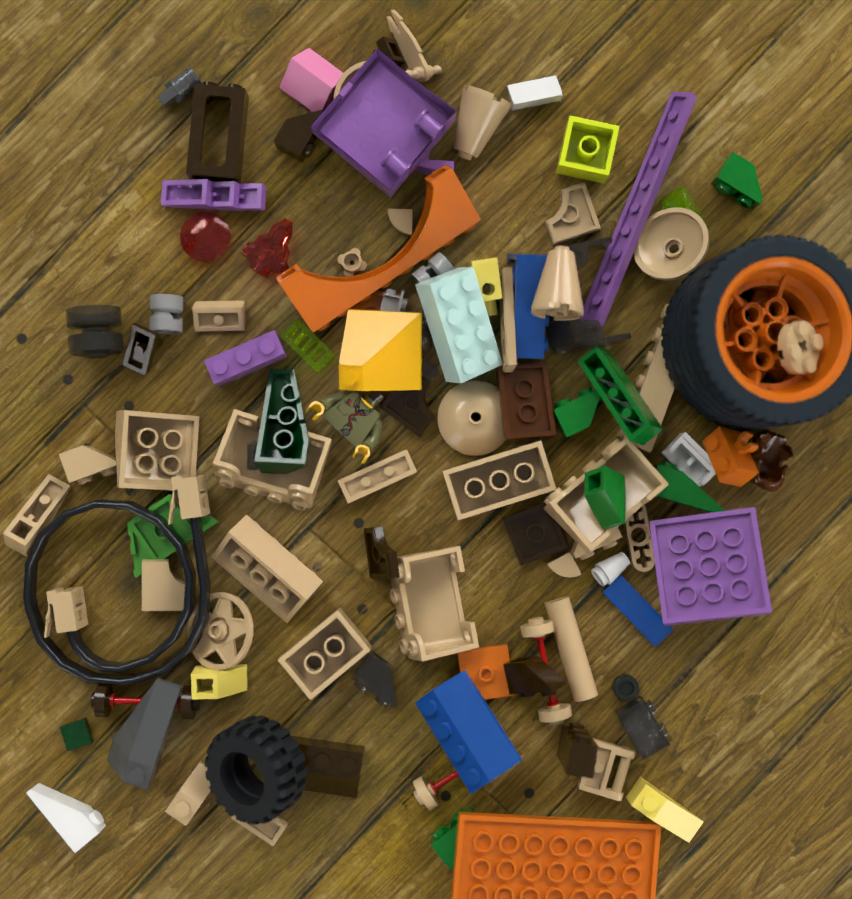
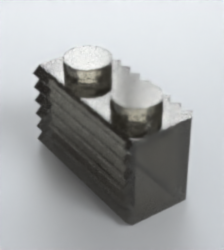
M639 696L614 711L643 760L670 745L667 740L670 734L662 722L658 724L654 718L657 711L650 700L645 702Z

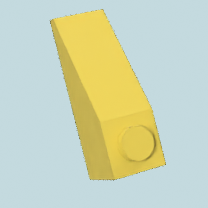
M641 776L626 796L631 806L689 843L703 824V820Z

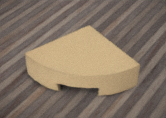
M388 209V217L392 225L402 234L412 236L413 209Z
M570 552L547 563L549 568L560 576L577 577L582 575Z

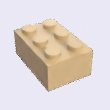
M339 607L282 654L278 661L311 700L371 650L372 645L341 607Z

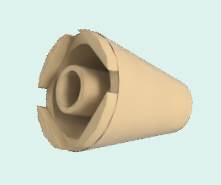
M464 85L454 149L458 151V157L471 161L472 157L477 158L509 111L511 107L510 102L503 98L498 102L497 98L494 97L495 94L477 87H467Z
M555 246L554 250L548 252L531 306V314L542 319H546L547 314L553 316L554 320L557 321L580 319V315L583 316L584 309L575 253L570 251V248L567 246Z

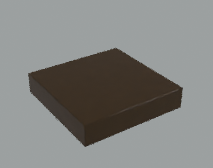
M545 502L502 518L521 566L568 548L560 525L543 509L546 506Z

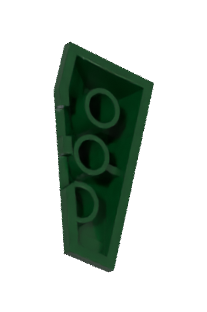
M269 369L254 462L261 473L288 474L306 466L310 442L295 371Z

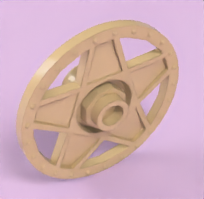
M216 592L210 594V601L218 599L213 613L209 612V619L202 632L203 635L198 645L196 644L195 649L192 650V653L203 666L213 670H225L241 662L249 651L253 639V620L248 607L239 597L231 593ZM232 601L240 608L245 619L233 617ZM199 603L194 608L189 619L188 639L198 620ZM246 635L243 647L237 654L235 640ZM217 652L224 664H215L206 658Z

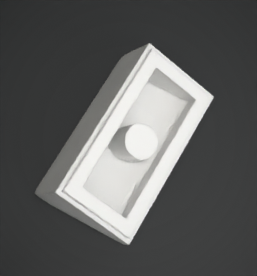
M556 75L507 85L512 111L561 101L563 96Z

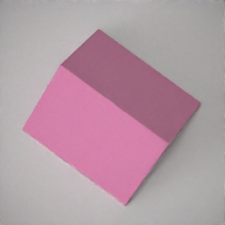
M308 48L291 58L279 88L309 111H324L334 100L335 87L343 72Z

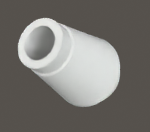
M620 552L596 563L591 573L601 586L610 585L630 564V561L623 552Z

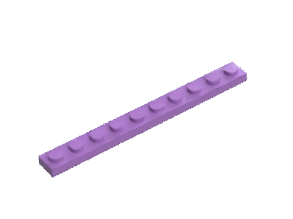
M671 92L584 304L583 316L580 315V319H578V322L583 325L600 329L604 326L697 99L692 92Z

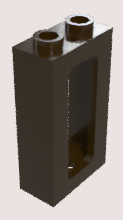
M203 82L202 84L194 85L186 175L190 180L208 179L212 182L236 181L241 184L249 102L248 93L242 86L238 84H228L227 87L218 86L213 82ZM208 98L231 100L225 164L221 167L201 164Z

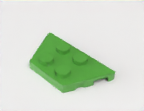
M168 494L148 509L162 515L168 521L173 494ZM178 503V507L174 512L173 524L170 525L188 544L193 540L190 518L181 519ZM209 514L201 517L203 533L219 523L216 518ZM136 516L127 522L128 534L131 537L130 550L134 560L135 570H133L135 578L142 575V559H166L176 552L173 544L154 523L140 516Z

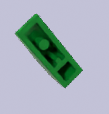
M661 461V465H653L669 484L655 497L709 513L725 511L683 471L676 470L675 464Z

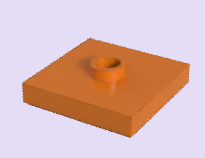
M507 644L479 647L458 653L460 673L464 670L467 671L484 700L515 696L514 694H509L503 665L510 661Z

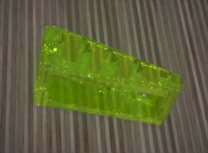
M298 318L280 335L316 372H319L335 356ZM300 328L302 332L297 336V338L294 341L290 340V338ZM308 335L310 339L300 349L298 345ZM316 343L318 346L307 356L305 352ZM323 350L325 354L314 363L312 360Z

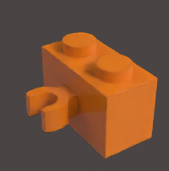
M719 426L702 441L720 483L742 487L759 473L750 454L756 451L759 446L756 443H748V440L754 436L753 433L746 431L741 433L737 430Z

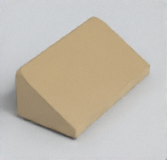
M196 301L194 303L192 312L195 332L245 331V301Z

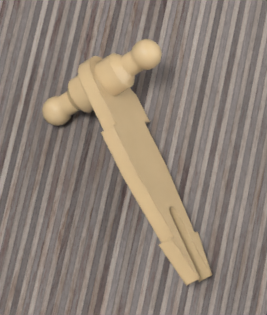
M390 10L395 22L391 16H386L390 31L393 32L408 65L405 72L420 82L428 81L433 75H440L442 68L439 65L432 67L427 64L417 40L402 21L403 18L395 10Z

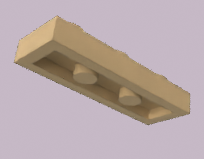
M406 449L338 480V483L349 504L415 474L417 470Z

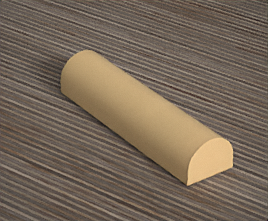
M569 596L544 602L548 618L553 620L555 628L553 635L573 700L580 702L596 697L598 691Z

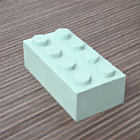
M459 267L415 285L446 382L463 383L503 365L474 267Z

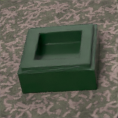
M86 717L60 726L67 751L94 742Z

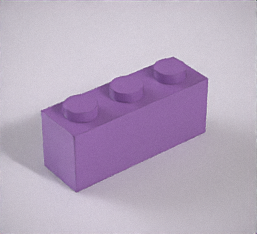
M273 330L206 359L204 362L213 383L220 387L285 359L288 355L279 334Z

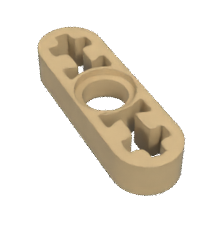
M644 504L640 507V511L636 512L637 520L642 519L643 524L635 523L629 526V521H634L633 514L626 519L624 524L631 565L636 570L642 572L651 570L655 564L648 516ZM638 527L642 528L645 532V537L641 542H635L631 537L632 531ZM647 544V549L642 548L644 556L649 557V561H646L645 566L642 567V564L636 562V559L640 558V551L638 549L634 550L633 546L641 547Z

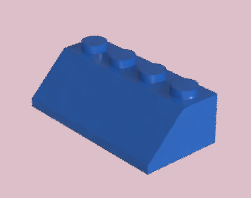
M466 670L436 687L415 702L471 794L522 761L519 753Z

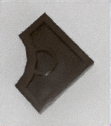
M423 375L421 390L391 391L380 405L383 410L418 437L424 433L435 418L426 402V390L431 381Z
M382 526L364 528L370 577L377 579L400 578L397 552L392 550L387 544Z

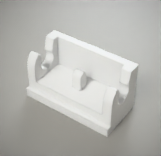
M686 432L680 433L661 452L670 463L675 464L679 471H683L699 487L701 485L704 486L716 474L708 454Z

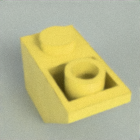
M237 664L225 670H213L203 665H196L191 673L192 699H220L248 690L247 664Z

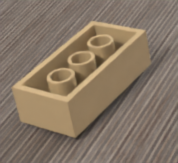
M541 440L442 471L457 520L556 490Z

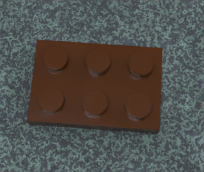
M547 362L517 364L513 372H503L502 365L496 367L504 441L554 438L556 436Z

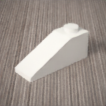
M38 783L26 792L74 853L98 835L106 826L100 812L93 810L91 806L45 785Z

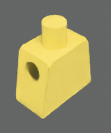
M497 257L468 262L469 267H474L488 316L498 315L496 300L502 299V290ZM485 283L489 284L491 292L488 295L483 293L482 287Z

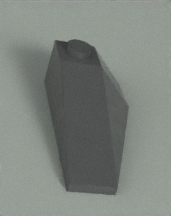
M157 678L113 738L107 761L123 782L147 790L156 776L181 692V685Z

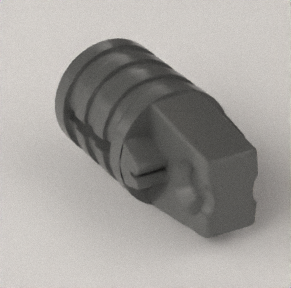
M188 66L185 71H182L173 80L171 79L164 84L167 90L161 93L158 99L164 107L174 100L179 104L194 91L195 84H202V82L191 67Z

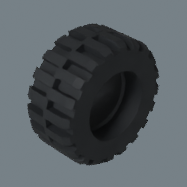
M249 716L217 734L206 753L208 756L205 759V767H207L205 774L206 779L210 781L209 789L211 793L216 795L217 803L226 808V813L230 816L235 815L236 820L248 822V824H265L275 819L300 799L306 785L304 777L307 776V766L303 764L305 757L298 748L300 744L296 739L293 740L290 736L291 732L287 728L280 727L281 723L272 719L269 721L268 717ZM248 756L259 767L264 783L253 773Z

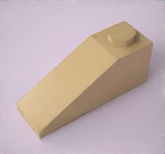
M48 474L3 532L5 545L28 557L38 534L52 522L71 486Z

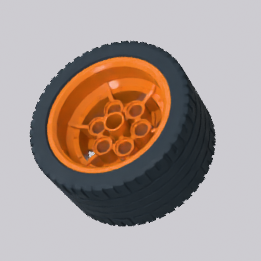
M770 235L753 239L697 267L674 291L675 295L669 301L670 305L666 308V316L662 323L664 325L661 333L663 336V340H661V345L664 349L662 352L663 359L666 361V370H669L668 375L671 381L673 380L675 383L673 385L677 391L679 390L680 396L688 401L687 404L691 408H695V411L700 415H704L706 419L714 421L719 425H725V427L741 430L806 423L834 411L837 406L846 401L845 398L850 397L852 394L851 269L847 268L846 264L841 259L839 260L836 254L829 252L826 247L818 246V243L814 241H807L805 238H796V236ZM754 290L750 302H747L739 295L744 291ZM788 305L791 307L795 314H787ZM769 306L773 309V316L769 312ZM745 311L750 315V321L746 320ZM805 320L813 326L816 334H820L823 337L824 344L819 352L815 372L793 375L788 373L781 365L780 351L777 348L778 336L782 327L786 324ZM739 336L742 338L743 347L739 345ZM756 355L760 358V366L756 363ZM767 373L776 383L765 384L761 383Z

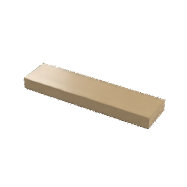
M503 267L499 274L502 290V299H499L502 371L513 372L517 365L512 267Z

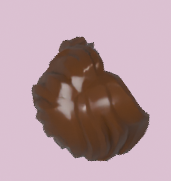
M767 429L758 432L752 443H756L759 446L756 451L750 453L759 473L749 481L769 492L777 491L782 486L785 480V472L788 469L787 464L782 466V463L794 457L793 449L791 446L786 445L787 439L784 435Z

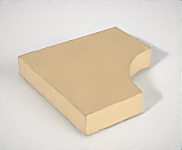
M582 182L561 189L560 209L555 216L545 221L552 246L601 230L586 183Z
M142 559V611H182L184 608L185 582L175 576L170 568L169 559Z

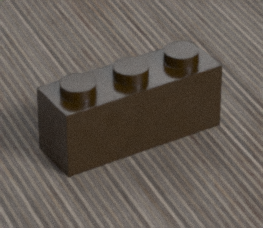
M569 723V726L562 725L557 756L566 774L593 779L598 745L588 730L584 729V725L578 723Z

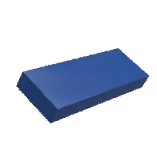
M621 575L601 591L653 646L656 647L674 630L670 625L665 626L663 624L662 617Z

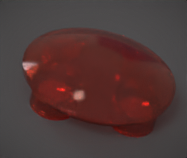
M199 212L190 216L184 222L180 232V242L184 251L191 258L206 263L213 262L222 256L231 240V233L226 222L220 216L211 212Z

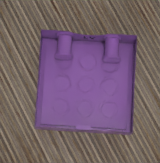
M376 49L313 123L311 129L314 135L391 198L456 121L457 110L418 83L380 50Z
M755 507L649 521L662 619L665 626L772 614Z

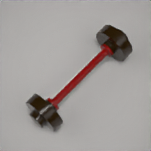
M98 684L91 697V707L94 708L96 717H109L111 709L115 704H139L142 698L116 697L113 694L112 685ZM185 685L181 696H179L177 709H180L182 719L193 720L196 711L200 710L201 699H192L191 685Z

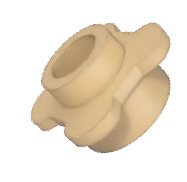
M352 248L351 251L338 256L337 261L343 266L345 276H353L354 273L364 271L367 268V264L362 260L361 252L357 248Z

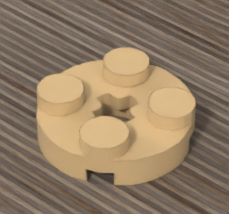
M795 321L791 324H786L782 327L778 336L777 348L778 351L782 350L784 359H780L781 365L788 373L793 375L815 372L819 352L824 344L823 337L820 334H816L813 326L807 321Z

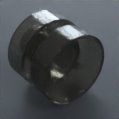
M86 305L65 310L67 328L82 331V333L68 337L69 355L95 359L110 357V355L125 352L123 334L108 332V330L122 326L120 307L112 305Z

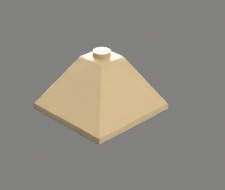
M130 410L117 411L115 448L118 488L173 490L171 477L186 475L187 477L196 476L200 416Z

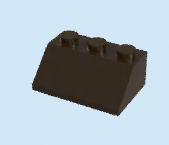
M291 736L293 740L296 739L300 744L298 748L305 757L303 762L307 766V776L304 777L306 779L305 791L357 798L364 746Z

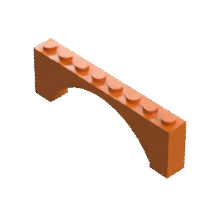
M444 164L424 178L427 183L426 197L418 225L406 245L385 264L363 274L335 277L300 269L296 263L276 277L312 333L324 330L334 318L345 316L352 306L358 302H366L371 298L373 292L379 288L384 289L392 284L394 278L400 274L405 275L414 268L413 265L419 261L430 259L435 254L434 251L440 247L451 245L455 241V237L461 233H468L476 227V223L481 221V218L451 167Z

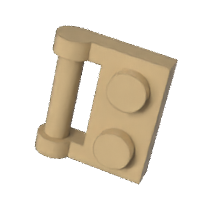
M593 738L598 745L593 779L580 777L577 787L580 790L616 801H622L624 794L622 792L631 759H634L636 751L628 747ZM615 755H619L621 759L612 788H607Z

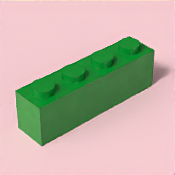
M596 345L577 361L630 442L645 445L664 430L610 350Z

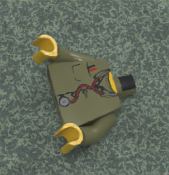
M346 390L330 394L319 402L314 401L306 409V412L309 409H314L317 412L312 418L313 420H317L322 415L356 447L352 457L354 458L358 453L364 456L362 464L367 461L370 453L380 441L383 424L380 420L381 415L374 408L384 397L378 391H369L362 398L356 391L351 393Z

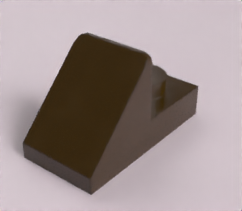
M134 322L131 327L123 366L146 375L150 371L155 351L163 344L159 334Z

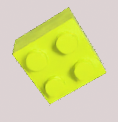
M570 115L564 131L556 174L604 184L610 174L620 126Z

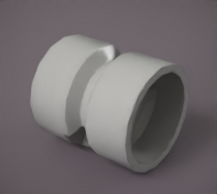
M438 252L428 260L427 267L421 266L411 276L418 284L431 279L433 275L436 277L455 268L442 253Z
M173 294L150 295V311L153 312V315L149 317V329L158 334L183 333V318L179 316L183 312V297Z

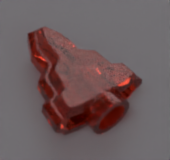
M286 218L282 219L272 226L268 234L259 235L254 243L248 242L241 254L252 261L250 268L253 271L268 278L270 272L279 276L289 269L287 261L291 253L288 249V244L292 238L293 223Z

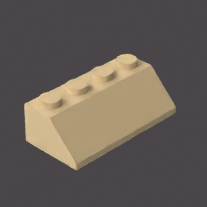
M247 514L227 533L211 557L286 623L292 619L323 582L313 571L308 569L295 555L291 554L277 539L269 535Z

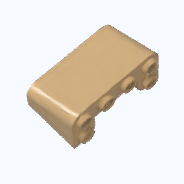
M234 409L213 462L215 477L219 480V484L230 489L233 487L243 489V492L252 496H257V494L266 496L268 500L275 503L286 502L297 510L305 511L306 508H311L330 451L332 439L308 432L310 443L305 467L288 474L261 473L254 462L260 430L259 417Z
M628 437L621 442L618 439L613 441L600 453L603 456L597 463L594 460L589 462L582 468L584 474L577 479L574 475L563 484L565 487L563 491L559 487L544 500L546 506L543 509L587 553L591 552L611 535L610 533L618 526L607 530L601 528L585 498L586 472L605 465L625 476V519H628L640 507L669 485L638 448L630 442Z
M453 546L397 557L400 578L391 579L392 589L390 590V597L392 603L396 606L395 623L401 633L402 639H400L399 645L402 654H406L410 659L426 661L479 648L475 622L465 621L457 582L456 572L465 571L461 547Z

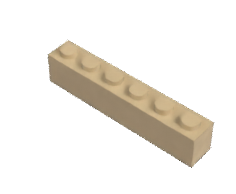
M670 303L665 304L661 312L660 318L664 319V317L666 316V308L668 305H670ZM663 324L661 328L657 327L653 334L652 341L655 342L652 351L648 350L643 361V365L646 366L644 374H639L635 383V388L638 389L637 391L660 425L675 389L673 385L675 383L673 380L671 381L668 375L669 370H666V361L663 359L662 354L664 351L661 345V340H663L661 335L662 328H664ZM619 426L617 436H620L619 441L621 442L627 436ZM657 435L645 445L632 443L638 450L649 453L652 451Z

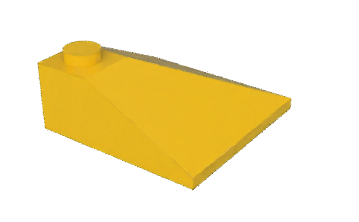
M348 310L339 360V390H421L422 313Z

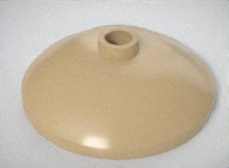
M675 207L661 210L647 219L633 253L635 261L646 275L654 279L665 281L684 277L694 271L707 254L710 242L708 228L702 218L689 209ZM679 248L678 252L672 254L674 249Z
M466 381L453 387L444 396L438 410V427L443 439L451 448L465 455L480 456L493 452L505 442L499 393L496 386L484 381ZM472 413H479L481 416L480 421L474 422L471 419Z

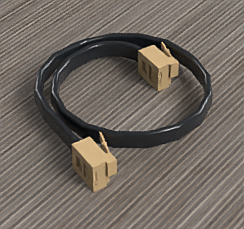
M205 475L171 477L173 495L168 521L162 515L134 501L98 499L63 511L38 534L25 562L24 607L36 643L58 668L87 683L131 685L166 674L195 649L208 622L211 583L201 519L202 516L210 514ZM179 503L181 519L190 518L200 587L198 620L185 647L166 664L129 675L96 673L68 659L49 637L54 618L56 632H66L72 649L85 664L101 672L121 673L151 663L181 637L195 608L197 574L186 542L170 525L173 524L174 512ZM95 508L128 510L154 523L175 547L185 575L184 608L171 636L150 654L126 662L107 661L95 655L84 643L79 630L88 625L83 586L71 587L65 590L63 588H55L46 592L48 601V612L45 618L46 624L43 622L38 607L36 594L38 562L51 535L72 516Z

